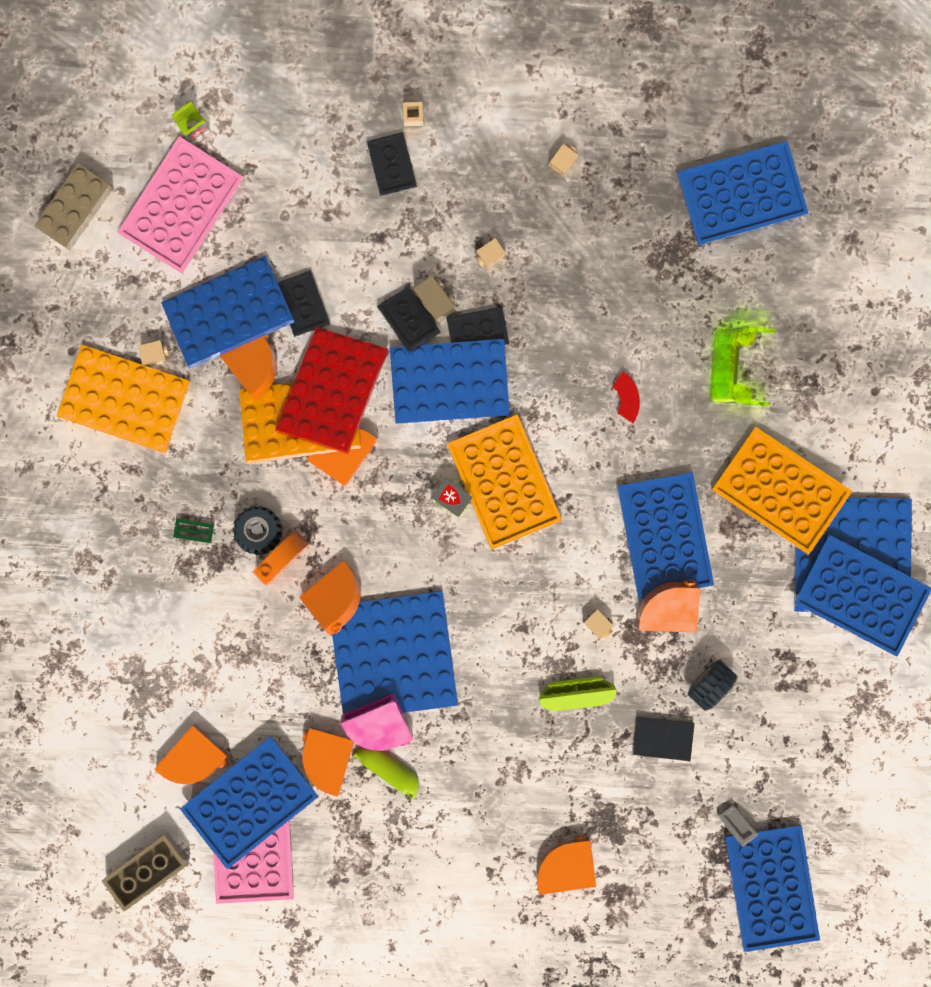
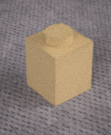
M403 102L404 126H423L422 102Z
M563 144L550 161L549 166L564 177L578 159L577 150L571 145L566 146Z
M495 238L476 251L477 257L475 258L481 267L485 266L488 269L505 258L506 253Z
M161 340L138 346L144 366L168 361V346Z
M598 609L583 621L599 639L602 637L606 639L613 632L611 629L613 624Z

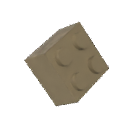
M431 275L413 288V291L434 322L438 324L455 311L454 305L456 304L450 293L445 294L443 291L444 285L439 278L434 279Z

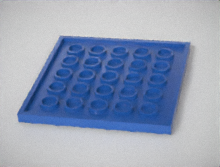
M848 498L809 555L795 546L794 600L828 535L911 577L912 499ZM794 604V612H809Z
M443 591L359 602L353 617L342 626L338 633L332 635L343 714L391 694H395L403 713L458 706Z

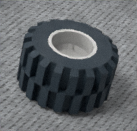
M263 506L245 508L242 513L237 515L238 518L233 523L235 525L232 528V532H234L233 537L237 545L250 554L261 555L267 554L271 550L273 551L275 546L279 545V540L283 534L280 519L274 512Z
M721 660L715 661L691 685L688 696L704 711L710 710L732 689L738 676Z

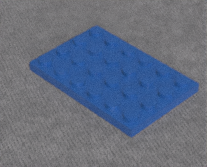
M788 141L677 172L698 246L809 214Z
M266 255L161 302L189 369L295 322Z
M504 339L421 345L410 353L407 352L404 346L390 347L395 424L510 415Z
M693 472L617 486L638 599H644L656 587L670 582L694 580L700 588L714 586Z
M828 535L793 604L898 657L931 593V587Z
M270 736L183 805L180 810L228 870L316 800L319 795L275 739Z
M802 825L756 831L758 836L744 847L739 844L733 835L725 836L743 952L819 941L820 935Z

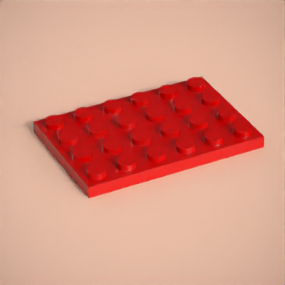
M317 327L276 426V432L349 454L388 354V348Z

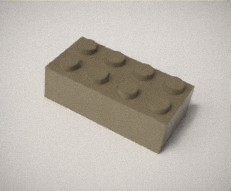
M77 163L34 226L70 251L113 188Z
M166 832L101 881L122 911L125 912L187 867L190 862L170 834Z

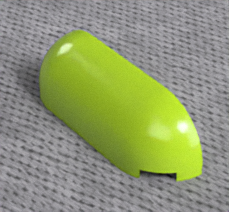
M603 677L557 681L548 684V687L540 693L539 700L541 706L550 711L601 706L615 698L616 687L613 683L611 684L603 680Z
M361 746L354 750L352 756L360 760L361 764L399 792L408 795L414 800L419 792L420 782L417 774L411 768L386 750H370Z

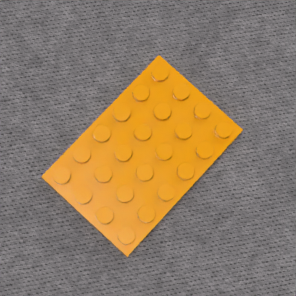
M81 344L56 417L166 453L191 381Z
M294 382L271 385L269 390L257 401L254 400L246 389L239 390L245 462L247 464L336 452L335 450L276 432V426ZM359 428L351 449L361 448Z
M518 414L447 443L465 489L472 496L471 503L491 550L562 521Z
M757 427L754 428L712 489V491L807 555L810 554L852 493L851 489Z

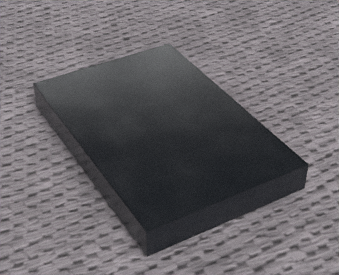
M403 132L366 141L380 197L417 188Z
M311 270L278 282L295 321L290 324L295 338L315 331L317 327L323 328L331 325Z
M409 286L377 306V309L408 353L441 333Z
M503 307L446 317L451 343L504 339V344L509 345Z
M637 716L633 755L691 762L695 723Z

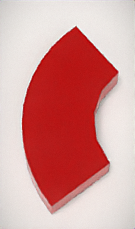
M623 371L612 386L620 398V408L617 414L634 424L640 408L639 392L631 377Z

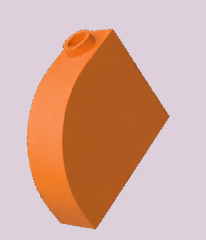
M267 335L220 355L221 359L255 401L269 390L277 372L276 355L270 344L266 341Z
M359 429L361 448L351 449L349 454L336 451L308 455L307 461L346 487L378 439L370 433Z
M298 531L293 532L252 573L264 585H271L303 553L310 543Z
M342 561L299 598L324 631L331 636L338 633L342 626L355 614L361 597L360 583L350 566L345 561Z
M694 580L662 584L649 592L638 610L637 627L639 631L697 633L701 589L698 583Z
M194 724L154 770L171 782L192 784L207 778L217 768L222 769L228 762L226 758L229 754Z
M310 727L309 731L305 730L302 739L305 742L302 756L304 770L309 780L319 790L338 797L354 742L349 737Z
M576 836L574 840L562 842L545 854L537 872L539 895L596 887L589 838Z

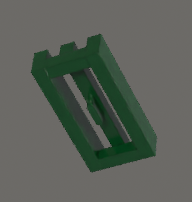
M176 519L173 538L212 543L215 525ZM183 523L208 527L209 531L179 527V525ZM178 531L208 535V539L179 535Z

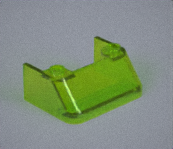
M737 327L722 328L715 333L709 392L710 400L714 404L764 409L770 407V402L751 401L752 393L750 388L746 385L737 384L740 346H751L756 340V335L771 337L776 333V329Z

